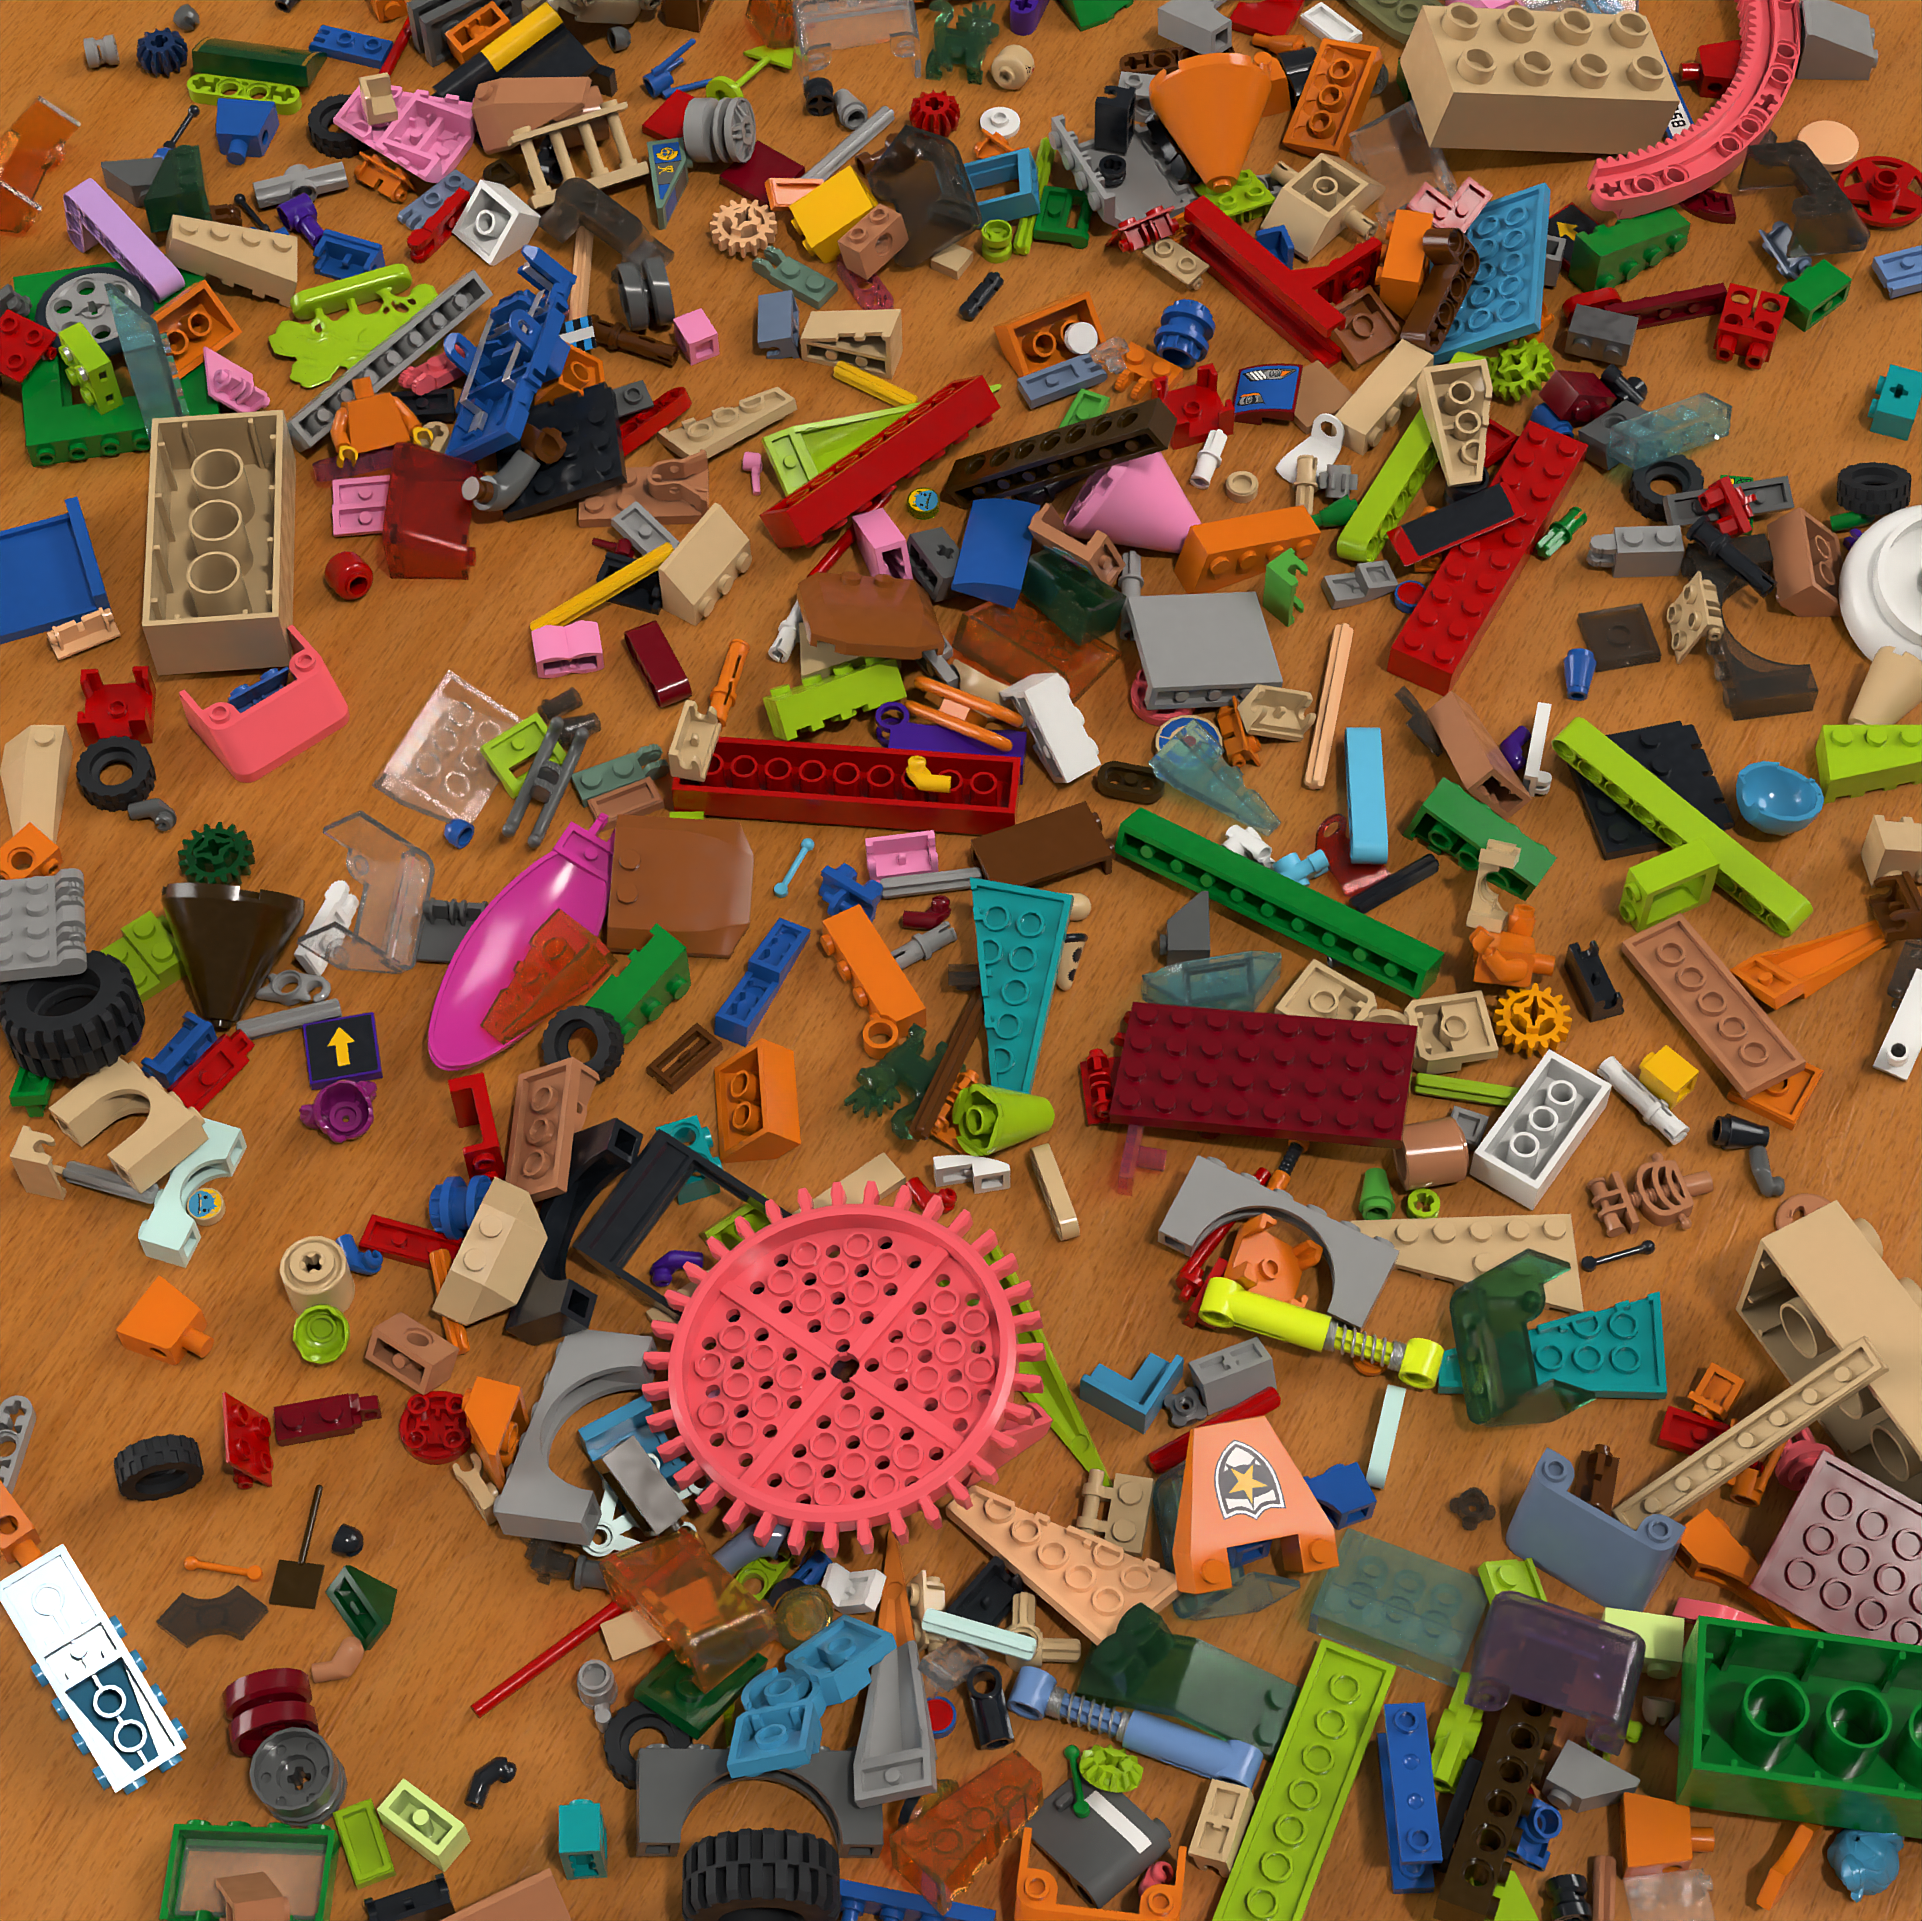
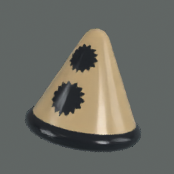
M1084 933L1066 934L1056 983L1061 990L1067 991L1072 987L1085 942L1088 940V936Z

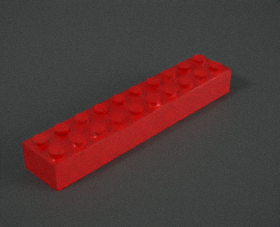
M1531 420L1528 421L1489 486L1491 487L1506 481L1526 512V515L1452 546L1390 650L1387 672L1443 697L1453 689L1536 549V543L1543 537L1581 473L1588 449L1587 444Z
M719 736L705 782L673 777L671 791L674 812L704 811V815L986 835L1016 825L1021 783V757ZM912 756H922L926 759V768L931 774L951 776L950 793L918 789L906 773L909 758Z

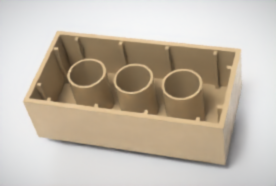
M1455 2L1449 6L1423 5L1399 60L1428 145L1433 148L1628 154V152H1632L1636 155L1638 149L1646 151L1649 145L1655 148L1657 142L1661 141L1680 103L1647 17L1630 10L1620 11L1618 14L1587 13L1578 8H1566L1561 12L1534 11L1521 5H1510L1505 9L1475 8L1463 2Z
M283 410L152 419L142 628L158 675L289 666L292 658V646L287 627L293 625L296 458Z
M1835 1200L1760 1240L1736 1306V1311L1791 1385H1794L1861 1337L1866 1336L1869 1338L1889 1368V1371L1817 1421L1851 1466L1922 1505V1290L1908 1277H1903L1899 1280L1895 1277L1882 1260V1242L1873 1226L1863 1218H1857L1852 1221L1839 1202Z

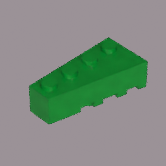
M1672 206L1636 216L1633 219H1617L1615 225L1607 227L1604 224L1594 228V233L1589 235L1584 231L1575 235L1568 278L1584 293L1607 287L1615 288V286L1627 279H1633L1644 269L1657 265L1663 258L1673 252L1681 251L1688 242L1691 223Z
M1445 777L1441 779L1402 834V836L1411 841L1418 837L1429 843L1427 849L1437 855H1440L1442 851L1458 859V866L1467 871H1477L1479 869L1481 848H1487L1489 839L1517 844L1516 847L1521 848V852L1513 869L1503 867L1500 872H1491L1487 874L1486 881L1524 901L1527 900L1557 859L1544 845L1530 839L1516 825L1508 823L1499 817L1488 805L1478 802L1464 792L1460 785L1450 782Z

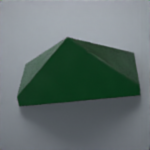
M346 1565L325 1592L355 1637L361 1641L364 1650H371L391 1623L397 1589L351 1565Z

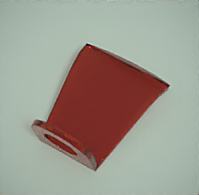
M1333 814L1327 817L1318 827L1314 851L1321 849L1329 862L1328 869L1341 886L1344 896L1353 897L1388 877L1390 873L1384 864H1351L1350 839L1346 837L1347 820L1342 814ZM1338 822L1337 830L1332 835L1324 837L1326 828L1330 824Z

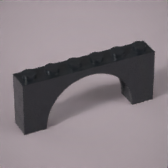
M613 1118L574 1133L567 1193L543 1200L539 1218L548 1239L517 1305L511 1308L505 1327L506 1331L532 1346L589 1328L598 1295L573 1280L566 1279V1258L573 1234L589 1205L609 1182L629 1169L637 1159L643 1134L618 1118Z

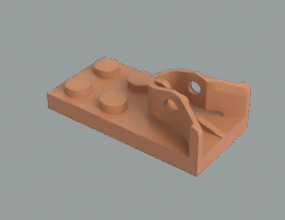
M700 449L699 453L683 459L664 460L655 463L651 467L626 468L627 483L579 499L578 520L580 528L613 527L611 519L637 501L661 525L697 524L709 510L707 452L704 449Z
M574 1057L519 1074L505 1181L529 1192L533 1203L567 1193L573 1136L584 1125L587 1116V1104L596 1081L600 1080L599 1074Z

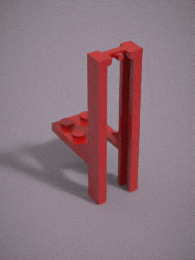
M1204 195L1185 206L1184 220L1189 225L1183 227V231L1187 235L1183 237L1182 247L1207 263L1209 268L1206 271L1311 363L1319 360L1329 369L1342 360L1343 350L1328 337L1331 336V331L1336 328L1339 331L1345 329L1346 317L1330 303L1333 302L1335 306L1343 302L1342 298L1355 288L1361 291L1369 285L1373 289L1377 287L1375 285L1377 267L1380 266L1381 241L1373 236L1367 241L1357 244L1342 257L1333 259L1327 266L1290 270Z

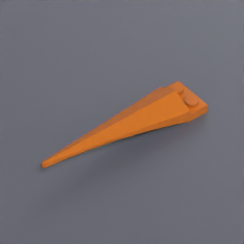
M1875 919L1815 940L1755 954L1729 971L1748 993L1777 1010L1794 999H1806L1892 941L1886 942Z

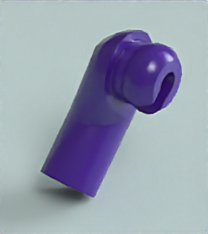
M681 1250L667 1252L652 1264L650 1270L652 1282L658 1287L668 1286L672 1281V1274L679 1269H683L687 1261L702 1268L703 1253Z

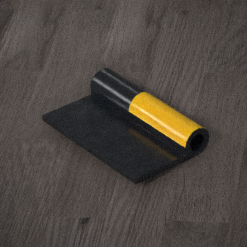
M546 1L432 87L435 93L431 96L445 98L446 94L459 96L460 101L472 102L480 83L499 78L586 77L600 65L566 28L556 10ZM477 129L474 140L483 149Z

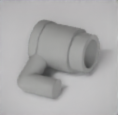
M590 1660L581 1666L577 1675L579 1697L582 1704L588 1709L594 1710L597 1727L600 1732L605 1734V1731L609 1728L608 1723L612 1718L610 1706L616 1701L618 1696V1686L612 1669L606 1663L600 1660Z

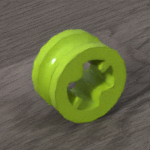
M1426 1188L1416 1189L1411 1192L1406 1207L1407 1217L1409 1219L1437 1218L1440 1208L1438 1195ZM1417 1202H1424V1206L1427 1203L1430 1204L1429 1211L1422 1212V1208L1417 1210Z

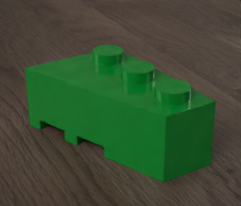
M657 923L649 931L654 936L643 949L638 952L634 948L627 956L631 962L618 977L611 974L584 1005L603 1009L604 1012L614 1016L613 1019L620 1024L621 1033L624 1034L625 1041H623V1044L631 1042L638 1034V1031L649 1021L658 1019L663 1013L664 1008L675 999L682 998L691 986L686 947Z

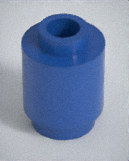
M1546 403L1539 404L1534 408L1529 420L1574 438L1573 427L1569 421L1561 420Z

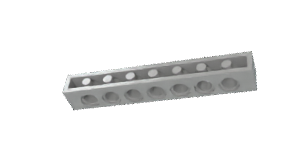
M473 269L462 275L286 421L291 442L299 453L313 446L330 431L335 413L340 409L341 402L356 399L351 380L370 376L375 394L494 295L476 271Z

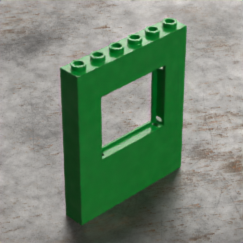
M116 261L13 277L14 291L21 296L26 295L30 298L32 307L25 318L35 322L37 304L43 293L54 282L65 275L92 267H110L126 270ZM176 267L183 276L185 287L161 303L153 300L154 312L192 284L204 279L207 281V277ZM84 288L79 292V294L88 295L92 293L94 289ZM115 291L109 297L119 298L125 292ZM63 306L56 312L64 314L69 312L72 307ZM122 313L117 317V319L127 320L130 317H132L133 314ZM99 332L95 335V338L104 339L110 335V332ZM57 353L53 360H43L40 358L21 383L26 447L33 467L145 451L151 449L152 419L222 414L221 402L215 401L208 395L205 361L171 386V390L122 397L123 405L103 415L98 412L94 405L88 406L86 403L73 405L71 382L65 372L68 365H66L59 353Z

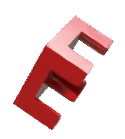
M1213 363L1197 368L1196 384L1168 391L1167 376L1152 379L1151 399L1159 397L1178 419L1170 440L1173 450L1206 442L1211 430L1217 431L1220 429L1227 436L1233 434L1235 408L1230 399L1225 401L1224 407L1217 393L1218 374Z
M148 665L132 667L136 683L103 684L98 669H81L80 684L86 700L85 713L78 711L77 726L85 747L95 744L99 739L110 738V736H127L132 740H138L141 744L153 743L156 687Z

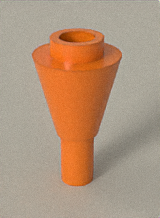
M1255 33L1252 39L1253 45L1268 48L1277 55L1278 53L1307 47L1302 34L1276 35L1271 37Z

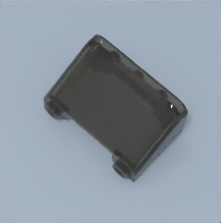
M906 124L866 175L874 197L880 201L893 203L896 212L902 214L909 241L893 256L895 263L902 267H916L975 232L983 221L960 152L952 141L943 136Z

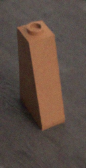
M1451 690L1426 711L1468 792L1488 805L1505 820L1509 819L1532 800L1530 794L1483 723L1467 702Z

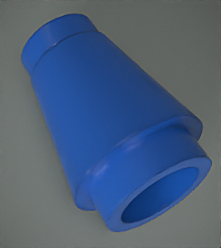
M1572 649L1567 652V657L1563 660L1567 697L1571 700L1582 701L1588 697L1597 661L1594 659V653L1588 649Z

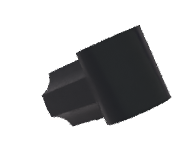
M980 1664L974 1667L967 1677V1698L971 1704L981 1750L1004 1748L1014 1743L1015 1739L1002 1688V1677L994 1666ZM980 1681H989L995 1686V1689L988 1694H981L974 1689V1686Z

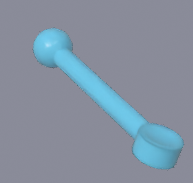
M811 838L802 840V848L782 883L775 885L774 892L778 898H784L788 895V884L807 852L814 848L815 844Z

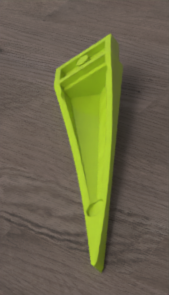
M995 384L989 387L992 393L1000 390L1002 385ZM921 402L791 426L763 437L762 444L785 496H788Z
M997 1245L983 1259L988 1265H991L1004 1257V1254ZM1016 1272L1000 1280L999 1283L1004 1290L1020 1283ZM943 1280L939 1282L938 1286L946 1287L950 1281ZM972 1299L967 1305L976 1306L979 1300ZM1029 1300L1010 1307L1013 1316L1033 1311ZM1042 1329L1017 1334L1019 1344L1044 1343L1046 1350V1360L1019 1362V1373L1039 1375L1042 1377L1044 1384L1043 1393L1022 1392L1029 1402H1035L1040 1405L1052 1418L1053 1422L1050 1427L1088 1473L1090 1469L1104 1471L1103 1486L1113 1488V1484Z

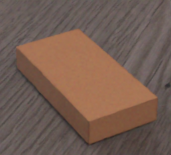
M650 776L587 800L588 807L595 820L601 813L609 816L608 823L601 832L616 827L618 814L644 816L664 808L663 799Z

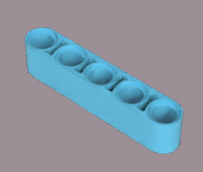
M1346 727L1344 750L1351 864H1387L1388 833L1380 727Z

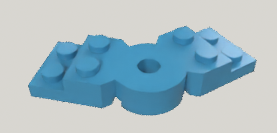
M844 1614L788 1653L784 1661L787 1668L785 1672L779 1673L777 1667L753 1678L745 1686L741 1694V1701L745 1712L736 1718L727 1768L731 1779L743 1776L756 1777L764 1772L784 1768L791 1770L805 1764H810L811 1755L819 1753L823 1731L819 1719L824 1714L826 1707L843 1703L855 1697L861 1689L872 1682L868 1668L881 1662L884 1656L897 1648L893 1634Z

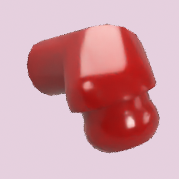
M913 1177L905 1184L909 1186L912 1199L922 1211L925 1210L927 1203L934 1194L942 1198L944 1205L942 1214L952 1211L955 1207L957 1195L951 1188L940 1189L938 1193L930 1192L919 1177Z

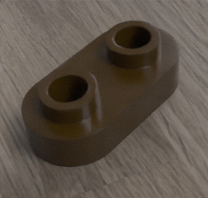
M1110 761L1099 768L1097 785L1100 791L1107 796L1143 803H1153L1161 799L1164 794L1165 778L1159 770L1151 767Z

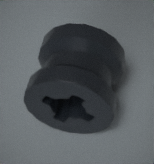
M822 77L807 81L803 88L807 111L814 116H825L831 113L835 108L832 83Z

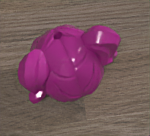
M338 1080L322 1088L312 1105L301 1106L299 1109L300 1120L309 1128L321 1129L333 1142L342 1143L347 1139L361 1137L368 1131L374 1121L372 1101L377 1097V1086L372 1081ZM347 1118L349 1119V1121L344 1122L343 1119Z

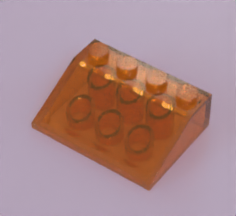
M1023 591L1020 592L1014 609L987 601L964 612L952 643V647L961 652L964 658L977 662L988 669L989 673L993 676L1002 678L1012 685L1031 674L1058 673L1069 685V697L1073 704L1120 658L1122 653Z

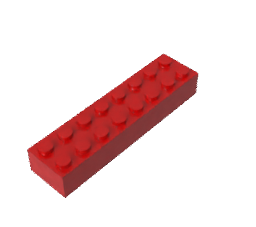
M983 375L953 380L759 516L779 549L792 547L795 550L803 545L806 548L812 547L823 539L822 533L828 529H831V531L836 530L848 522L847 516L852 512L859 513L873 504L872 498L878 494L883 496L893 491L897 487L896 481L902 477L904 479L910 478L921 471L919 465L926 460L932 462L945 454L944 448L951 443L956 445L970 436L968 433L970 429L975 426L980 428L993 420L992 414L1001 407Z

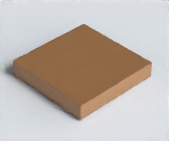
M1319 360L1303 368L1293 421L1306 435L1312 432L1313 422L1317 416L1324 413L1335 416L1353 395ZM1327 421L1322 422V423H1321V426H1323L1324 424H1326V423H1328V422H1327Z

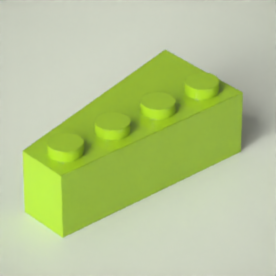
M866 657V664L853 667L852 663L841 665L833 669V675L822 678L821 674H815L801 679L803 685L790 688L789 684H784L770 689L771 695L763 697V701L774 736L789 741L798 737L796 730H799V732H813L824 728V720L831 719V722L843 721L856 715L857 709L862 708L863 711H870L884 703L894 702L907 697L896 659Z
M1822 725L1815 751L1820 787L1824 797L1823 804L1835 802L1836 798L1849 795L1850 798L1864 796L1866 791L1880 788L1883 791L1896 789L1899 784L1911 782L1913 785L1922 783V725Z

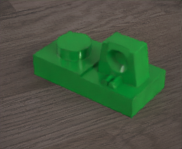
M20 1066L9 1095L12 1107L25 1106L29 1117H43L57 1079H51L47 1075L44 1077L37 1076Z

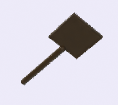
M320 1484L315 1488L298 1562L279 1560L269 1604L315 1609L325 1565L306 1563L323 1491V1486Z

